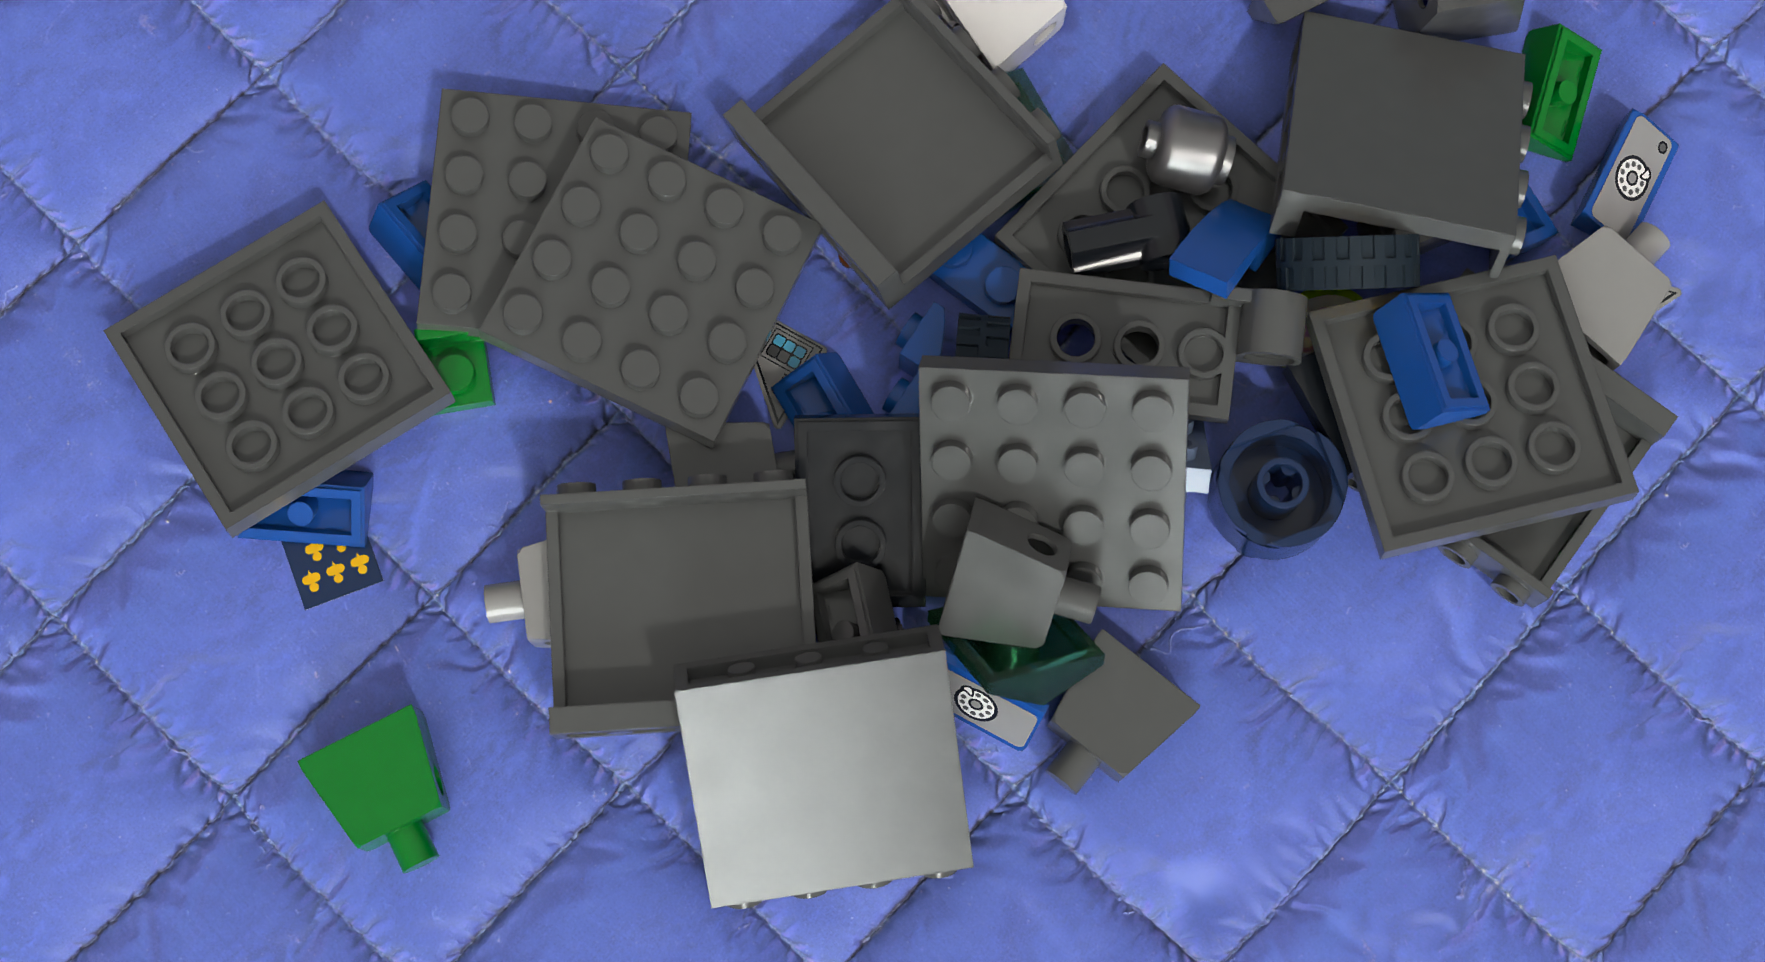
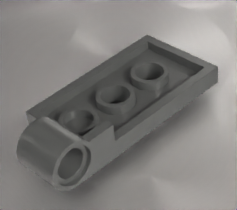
M1020 268L1009 359L1190 367L1189 419L1227 424L1230 415L1235 362L1267 366H1296L1301 364L1308 298L1302 294L1287 290L1235 287L1228 298L1225 299L1203 289ZM1080 324L1088 328L1094 338L1092 349L1082 356H1070L1064 353L1057 343V335L1065 326ZM1137 331L1149 334L1157 344V355L1155 358L1144 364L1132 363L1126 359L1121 351V341L1126 335Z

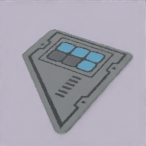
M777 321L754 366L768 411L776 429L782 428L788 417L771 387L815 354L827 352L825 346L780 321Z

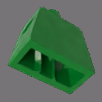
M410 704L297 761L307 779L358 849L371 851L389 842L403 874L423 867L439 857L425 823L450 811V804L428 724L420 709Z

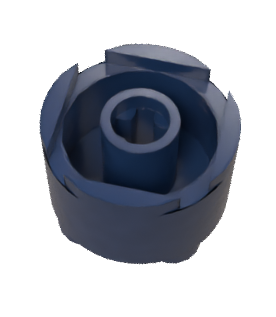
M1285 419L1264 421L1249 427L1239 434L1216 464L1211 473L1208 491L1210 514L1220 534L1243 556L1267 560H1279L1296 556L1313 546L1336 522L1346 499L1348 476L1339 451L1321 433H1315L1306 427L1297 425L1298 422ZM1270 481L1275 487L1286 486L1289 494L1282 502L1277 495L1269 496L1265 487Z

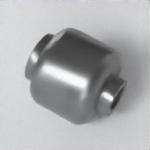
M1173 105L1162 113L1158 122L1150 119L1146 122L1138 145V156L1147 158V174L1153 183L1189 194L1201 195L1208 192L1214 184L1223 185L1226 181L1235 156L1236 138L1229 135L1228 126L1222 117L1183 105Z

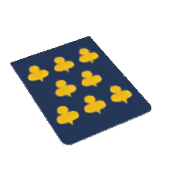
M367 537L365 547L281 541L305 610L384 581L369 537Z

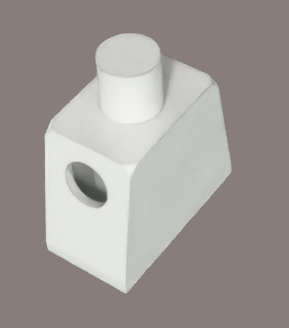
M935 0L942 12L939 17L950 30L956 25L961 26L977 44L981 52L977 58L990 71L999 66L1008 75L1063 26L1067 9L1064 0Z

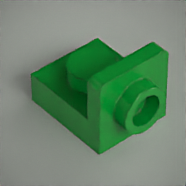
M414 329L416 340L456 401L435 415L496 405L487 344L480 337L467 336L469 332Z

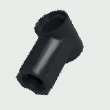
M1163 192L1145 196L1130 203L1125 210L1065 221L1062 223L1061 228L1065 256L1071 274L1086 276L1140 266V269L1143 271L1169 269V258L1190 233L1182 196L1177 192Z

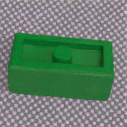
M1560 23L1533 29L1526 36L1521 53L1525 54L1524 81L1533 83V91L1529 109L1525 118L1522 119V124L1531 127L1527 151L1563 162H1569L1573 159L1602 49Z

